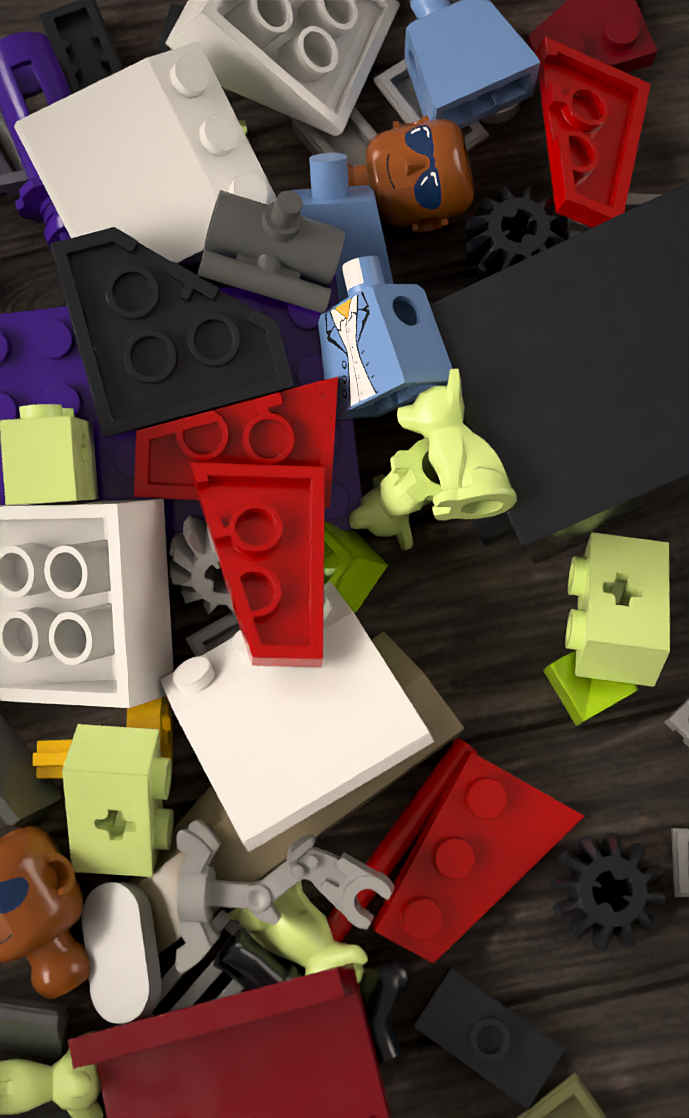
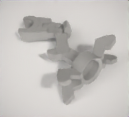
M195 819L189 824L188 829L180 830L176 836L178 850L187 854L179 866L180 875L177 887L179 931L186 944L177 949L176 970L184 973L196 965L221 936L211 922L215 907L249 908L255 917L261 921L277 924L281 919V913L273 901L300 880L307 879L346 916L350 923L358 928L367 930L374 916L359 904L357 894L361 890L372 889L388 900L393 894L395 887L390 878L382 872L372 869L345 852L340 857L314 847L316 834L305 835L291 844L288 848L287 860L261 881L216 880L214 868L207 866L222 843L210 827L202 820Z

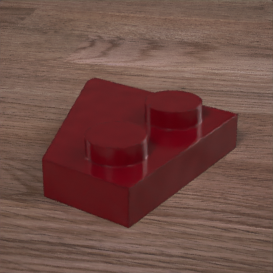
M567 0L528 36L527 45L534 53L546 36L626 73L653 65L658 52L636 0Z

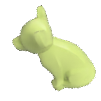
M450 369L447 386H432L420 392L413 404L399 407L397 411L399 424L403 428L417 432L429 439L428 460L439 477L442 489L433 498L435 506L432 509L435 518L443 521L453 518L479 519L495 516L512 508L517 501V495L511 489L507 474L496 452L485 440L463 424L464 402L458 369Z
M424 436V439L418 441L409 450H398L390 459L392 470L387 476L381 474L372 479L374 488L362 497L360 506L349 514V524L353 529L367 528L373 535L380 537L396 535L403 551L412 548L413 539L409 524V514L421 510L423 506L431 502L434 503L433 498L442 490L439 477L428 460V438Z
M301 880L273 901L281 913V919L277 924L261 921L255 917L249 908H234L228 913L231 920L238 921L266 950L304 967L306 975L353 962L358 984L361 981L364 971L363 965L368 961L365 951L358 945L334 941L326 917L304 894Z
M96 1031L85 1032V1033H82V1034L79 1035V1036H83V1035H86V1034H89V1033H93V1032H96ZM69 1048L66 1054L52 1066L23 1059L0 1060V1115L27 1112L52 1100L61 1109L67 1110L72 1118H103L102 1109L97 1102L102 1090L96 1063L73 1069Z

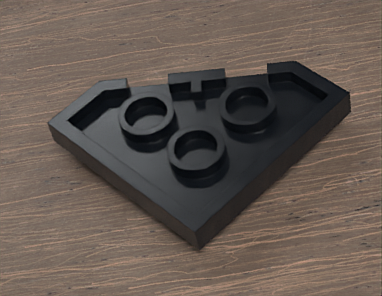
M116 227L50 244L103 437L109 438L294 388L278 323L268 316L246 306L174 261L171 262Z

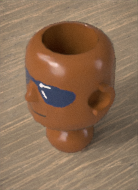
M424 116L420 120L411 123L393 122L394 129L379 133L370 140L366 148V164L359 166L348 164L349 186H370L374 190L379 217L382 222L390 227H412L413 233L439 230L448 226L447 218L462 214L470 208L474 201L473 180L465 139L460 126L450 120L434 119L429 121V116Z
M29 825L16 829L0 838V963H8L26 957L32 967L30 979L35 991L49 1000L56 999L73 990L89 978L90 962L85 945L75 941L69 930L82 914L84 895L75 878L72 864L61 854L53 838L44 829Z

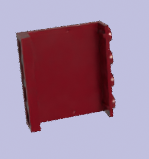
M353 962L68 1040L73 1069L96 1063L107 1118H392Z

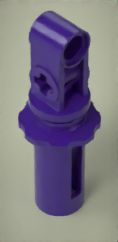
M19 32L0 39V110L28 178V181L19 190L20 197L15 202L16 208L23 219L45 224L44 237L51 250V243L70 239L71 237L14 125L18 120L31 115L25 99L44 93L48 105H51L72 95L50 39L39 32Z

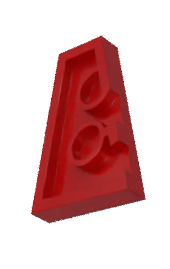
M545 36L535 53L540 61L538 76L555 210L558 214L593 228L625 211L651 84Z
M338 376L137 430L134 497L199 501L191 476L190 462L325 467L324 508H330Z
M190 462L191 476L252 666L322 667L325 467Z
M466 750L394 883L393 894L388 900L385 899L371 927L378 934L434 964L546 855L584 815Z

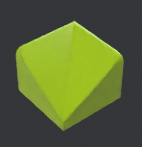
M324 521V585L331 581L353 613H355L388 565L353 529L343 531L334 524Z
M576 650L549 664L543 670L576 726L639 690L636 684L575 676Z

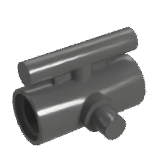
M219 190L205 238L204 253L199 266L198 276L324 314L331 295V289L328 287L335 275L342 253L345 229L302 216L300 211L303 207V201L293 191H282L276 201L267 205Z

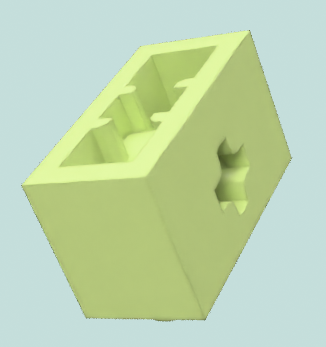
M61 404L19 407L20 419L0 420L6 505L99 499L93 422L74 417V409L62 408Z
M591 532L584 557L573 556L568 579V594L578 596V610L571 609L569 613L565 641L567 649L576 650L575 676L654 687L670 652L669 543Z
M78 724L62 769L71 864L74 872L153 877L159 849H170L174 825L173 809H163L162 800H167L170 792L172 764L170 758H160L159 729Z

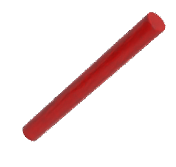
M460 738L455 739L365 865L378 872H382L387 877L390 876L424 829L464 752L467 750L477 755L478 752ZM372 889L361 890L357 894L359 904L366 909L377 892ZM335 906L326 917L334 941L342 943L354 925Z

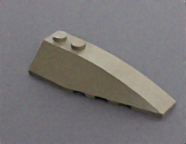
M384 631L371 641L427 727L434 742L250 852L242 843L214 787L211 785L173 829L170 849H159L153 877L132 876L128 881L141 888L149 899L158 955L182 938L179 931L180 920L177 913V887L180 875L179 866L187 854L178 850L176 836L180 830L188 829L189 824L193 820H202L213 830L222 843L207 866L214 868L216 880L260 881L287 860L288 848L291 844L310 834H316L317 840L453 741L464 730L460 721L426 675ZM215 907L213 915L223 907Z

